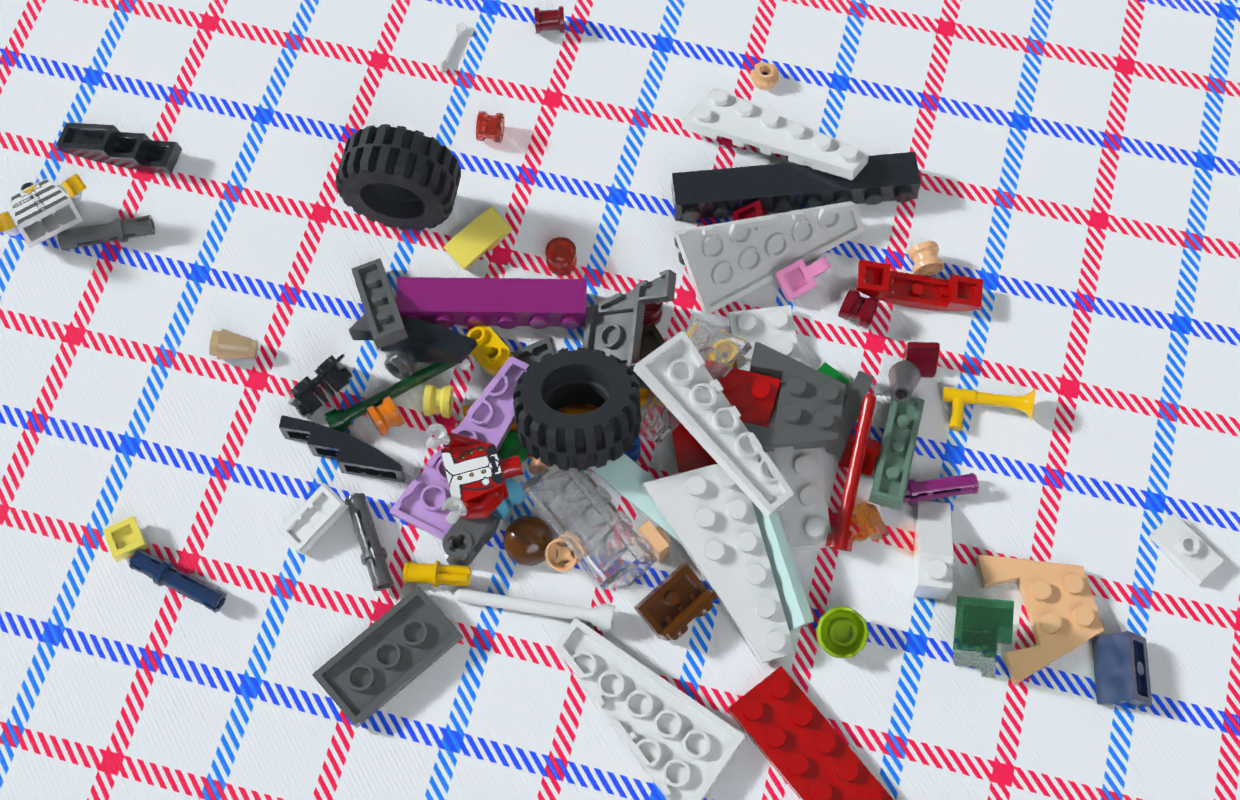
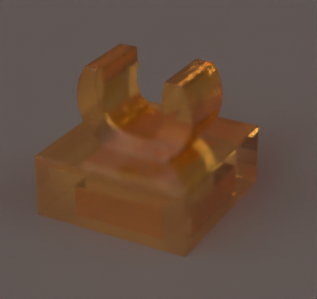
M862 502L853 507L856 515L852 516L850 526H854L857 523L861 526L860 532L852 536L854 541L862 542L867 538L878 541L889 535L876 505Z

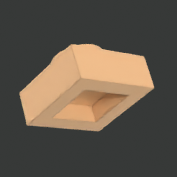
M649 520L638 528V538L655 560L660 563L669 556L668 543H670V539L660 526L655 528Z

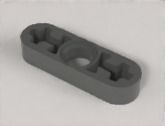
M862 371L858 372L842 410L836 446L827 447L826 453L839 458L842 457L849 436L860 414L863 398L868 394L874 376Z

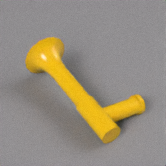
M944 387L942 401L952 402L948 428L952 431L963 430L962 423L965 404H982L1018 409L1027 414L1031 421L1035 401V387L1032 392L1020 396Z

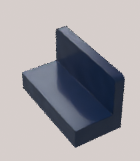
M1130 631L1093 637L1092 649L1097 704L1105 706L1128 703L1139 708L1152 706L1146 638Z

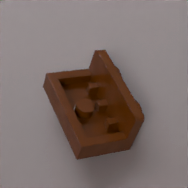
M682 563L642 599L634 609L659 639L667 641L671 639L676 640L688 630L687 624L695 617H702L713 607L711 602L718 595L714 590H709L705 587L688 564Z

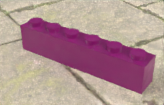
M398 277L396 303L401 316L420 319L446 328H451L453 325L468 326L470 328L486 325L499 326L503 329H512L516 326L545 329L549 326L574 330L579 327H585L587 279Z

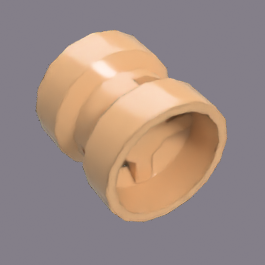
M563 533L546 547V561L556 571L570 570L584 559L587 550L586 543L577 533Z

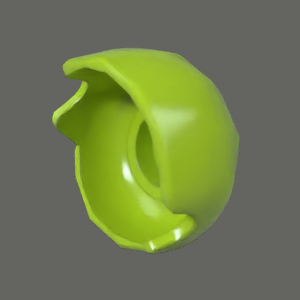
M840 606L829 609L819 618L816 635L819 645L830 656L835 658H851L866 646L869 631L866 620L856 610Z

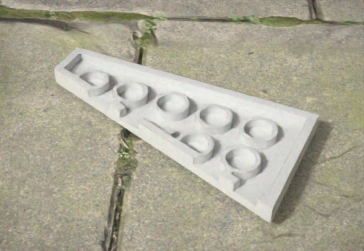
M849 201L673 232L700 307L705 314L709 315L774 280L773 275L794 262L803 259L804 263L865 230L857 204Z
M719 464L642 483L643 488L651 496L659 508V512L665 521L667 520L706 582L710 584L718 595V600L724 609L728 611L759 661L765 663L796 654L754 507L748 496Z
M575 617L555 644L560 655L666 800H703L744 740L745 735Z

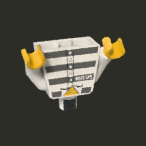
M77 173L59 185H56L50 179H44L36 184L32 182L25 183L20 188L19 193L10 197L11 209L0 213V233L4 232L10 236H16L21 233L29 248H32L80 223L83 219L75 205L80 202L82 190L87 188Z

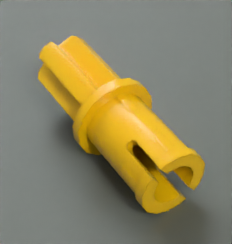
M406 561L403 569L404 583L433 584L435 588H438L440 584L468 586L472 578V571L469 566L443 565L440 561H435L434 564Z

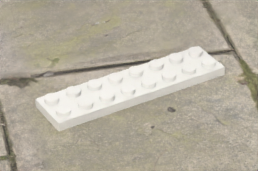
M791 305L728 313L731 339L739 350L736 368L750 371L755 342L762 343L801 362ZM779 395L775 404L769 428L774 427ZM792 446L775 448L772 452H765L794 492L793 497L777 510L791 552L828 548L825 544L828 533H831V526L817 448L794 450Z

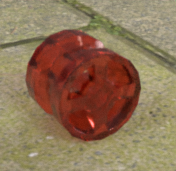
M479 111L476 122V140L492 139L495 143H502L505 127L504 113L489 115L486 111Z
M557 237L548 242L545 248L548 270L558 276H565L574 271L577 265L574 243L565 237Z

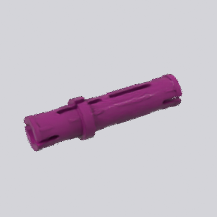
M974 473L922 481H915L913 478L908 479L904 503L916 505L918 501L977 494L979 489L977 476Z

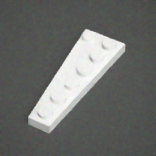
M716 87L682 119V129L713 139L722 136L732 139L733 145L744 147L745 144L760 148V153L770 156L771 154H782L787 156L790 162L810 166L813 169L853 180L859 174L869 159V153Z
M682 330L636 363L633 371L768 518L793 497L794 492L769 455L764 452L754 433L747 430L740 419V412L735 405H730L722 393L723 387L717 379L714 380L704 366L706 362L688 335Z

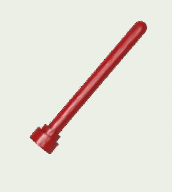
M866 394L863 398L837 525L832 527V532L827 535L825 546L833 549L852 552L854 538H851L852 531L849 528L876 405V397L873 394Z

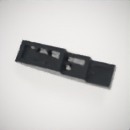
M67 122L55 146L58 151L101 163L172 174L182 151L177 142L154 141L145 133L120 132L115 125Z
M364 314L349 329L353 340L374 341L366 314ZM401 316L408 338L394 345L382 347L381 350L406 352L410 362L461 364L478 344L475 339L449 328L420 319Z
M281 416L279 429L285 439L307 442L313 456L336 459L341 473L405 483L406 475L403 466L377 448L336 429L307 420Z

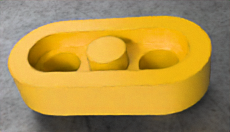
M476 326L466 334V336L475 339L478 344L470 353L471 356L491 376H495L510 356L514 357L508 346L489 326Z

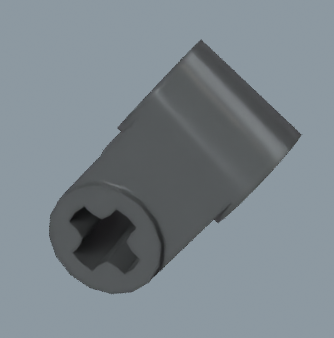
M490 514L485 519H458L443 538L442 546L447 563L449 565L469 566L497 531L500 519L493 514Z

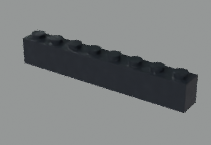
M915 152L869 156L868 163L853 180L792 162L672 173L671 190L675 220L695 221L706 217L726 218L733 215L732 212L759 199L768 212L775 211L776 213L849 201L855 204L866 203L867 205H876L886 201L907 202L917 198L921 181Z

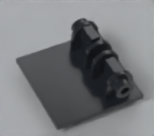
M344 354L337 359L333 355L328 357L314 371L317 376L313 380L306 376L290 391L293 397L288 403L292 404L296 400L299 404L296 410L303 418L308 414L312 416L323 405L311 390L325 404L328 402V399L317 387L318 384L331 397H334L335 393L330 386L336 392H339L345 385L350 383L349 379L352 377L350 371L346 367H343L341 370L337 367V364L345 357Z

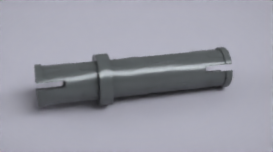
M151 215L126 220L121 217L116 218L115 222L65 230L58 233L59 236L57 238L61 250L65 251L111 241L123 243L128 242L130 238L154 235L155 225Z
M356 493L350 495L345 499V503L349 506V513L362 551L360 556L361 562L367 566L373 590H386L394 584L386 562L388 557L387 551L384 547H381L365 494ZM361 517L363 518V521H364V524H365V527H366V530H367V533H368L367 536H366V533H365V530H364V527H363V524H362V521H361ZM371 547L375 555L378 567H376V563L371 552Z

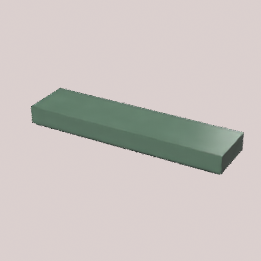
M891 397L868 502L897 510L902 509L925 400L911 397L909 401L899 403Z

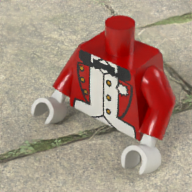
M433 423L426 430V433L436 436V438L430 437L426 441L428 448L436 449L440 444H443L444 447L440 450L451 497L447 498L441 509L451 510L446 517V521L449 524L456 523L460 518H487L509 496L505 479L524 475L519 455L500 460L496 446L493 443L447 432L446 428L439 423Z

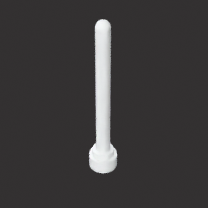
M458 589L454 595L458 602L573 620L576 617L580 621L591 622V626H596L597 630L612 632L616 606L602 603L601 606H594L591 609L468 589Z

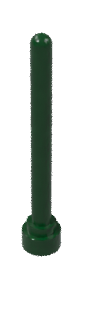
M432 363L346 410L343 408L337 410L335 408L325 413L324 417L330 428L346 432L348 431L347 427L352 425L351 421L367 413L366 408L371 405L375 407L380 405L387 396L394 399L454 367L458 363Z

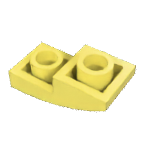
M490 207L464 227L443 248L463 270L467 271L488 249L493 250L513 228L493 207Z

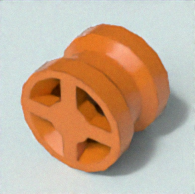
M389 396L385 397L380 405L376 407L371 405L366 408L371 421L381 436L386 435L391 427H400L405 424L399 410Z

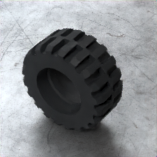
M381 124L379 127L371 125L358 130L348 138L335 183L343 202L348 207H353V211L357 214L366 216L372 222L383 223V226L390 228L394 226L399 227L400 230H408L410 228L418 231L426 227L429 229L434 228L449 218L461 179V169L455 155H452L451 150L446 145H440L439 140L434 137L429 138L421 131H411L407 127L399 125L397 127H391L390 124Z
M577 347V350L568 351V348L559 350L554 355L548 353L542 356L540 362L534 361L527 367V372L524 371L520 375L513 391V405L519 441L533 458H540L541 463L550 467L557 465L558 469L569 471L570 468H578V471H588V467L596 466V468L606 466L607 461H616L623 455V450L627 452L633 446L641 430V402L637 378L625 363H621L619 358L612 354L606 356L604 351L595 349L593 352L587 351V348ZM577 403L598 406L597 409L582 414H566L557 411L564 406Z

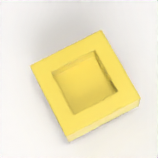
M134 516L102 530L112 556L117 562L132 556L137 549L145 550L148 548L139 523Z

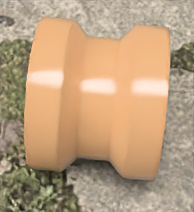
M921 242L908 250L909 259L914 262L913 273L915 275L931 277L944 269L943 260L938 257L940 249L937 242Z

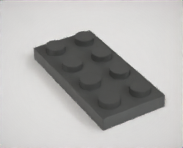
M417 586L315 671L312 676L352 724L358 728L463 639V636L421 587Z

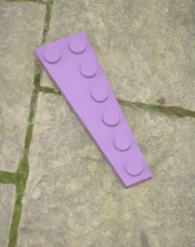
M510 356L484 389L482 396L469 408L463 421L451 432L486 441L487 443H493L498 452L515 421L513 405L514 388L520 375L524 371L527 372L529 364ZM439 450L437 454L434 453L426 463V468L416 480L414 479L389 513L443 541L444 536L453 524H449L446 521V517L451 510L441 509L447 498L451 497L441 450Z

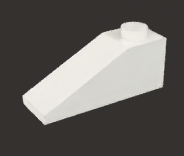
M918 501L915 519L912 597L946 600L953 586L954 553L950 503Z

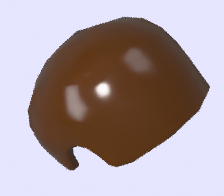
M524 515L513 520L504 534L505 550L508 556L519 565L534 566L546 560V547L553 541V533L546 521L537 516Z

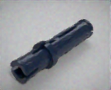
M141 548L134 552L129 561L131 569L153 579L154 584L169 587L177 591V593L212 610L214 613H217L226 601V593L174 567L173 562L158 559Z

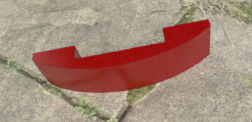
M861 259L858 262L856 290L875 299L904 307L933 311L980 310L982 307L983 279L952 274L950 279L946 280L891 271V264Z

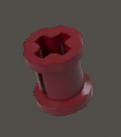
M559 6L555 10H540L539 7H534L536 34H540L541 31L559 30L560 33H565L563 6Z

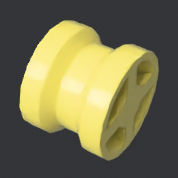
M426 384L423 397L424 416L441 414L443 417L451 418L454 401L453 386H445L440 389L434 385Z

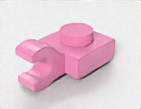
M826 256L808 266L805 265L803 259H800L776 272L773 277L787 301L790 302L815 288L817 284L813 278L826 272L827 269L831 268V265Z

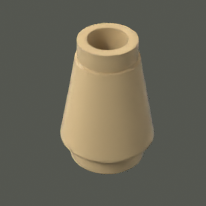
M223 328L221 331L213 330L210 339L209 355L217 356V360L256 358L258 340H253Z

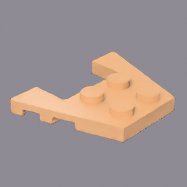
M978 555L975 558L983 588L1015 581L1018 583L1037 646L1009 651L1003 655L1012 685L1022 682L1025 678L1040 671L1053 661L1070 653L1104 631L1083 566L989 555Z

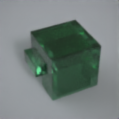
M957 596L953 641L955 666L981 668V677L996 678L998 643L1012 645L1014 601Z

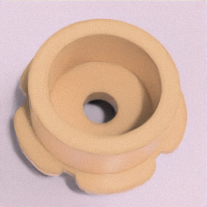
M760 62L755 65V69L751 70L750 77L756 88L769 90L778 82L779 76L777 74L779 70L774 64Z

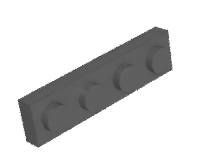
M381 258L351 268L377 349L387 345H394L408 338Z

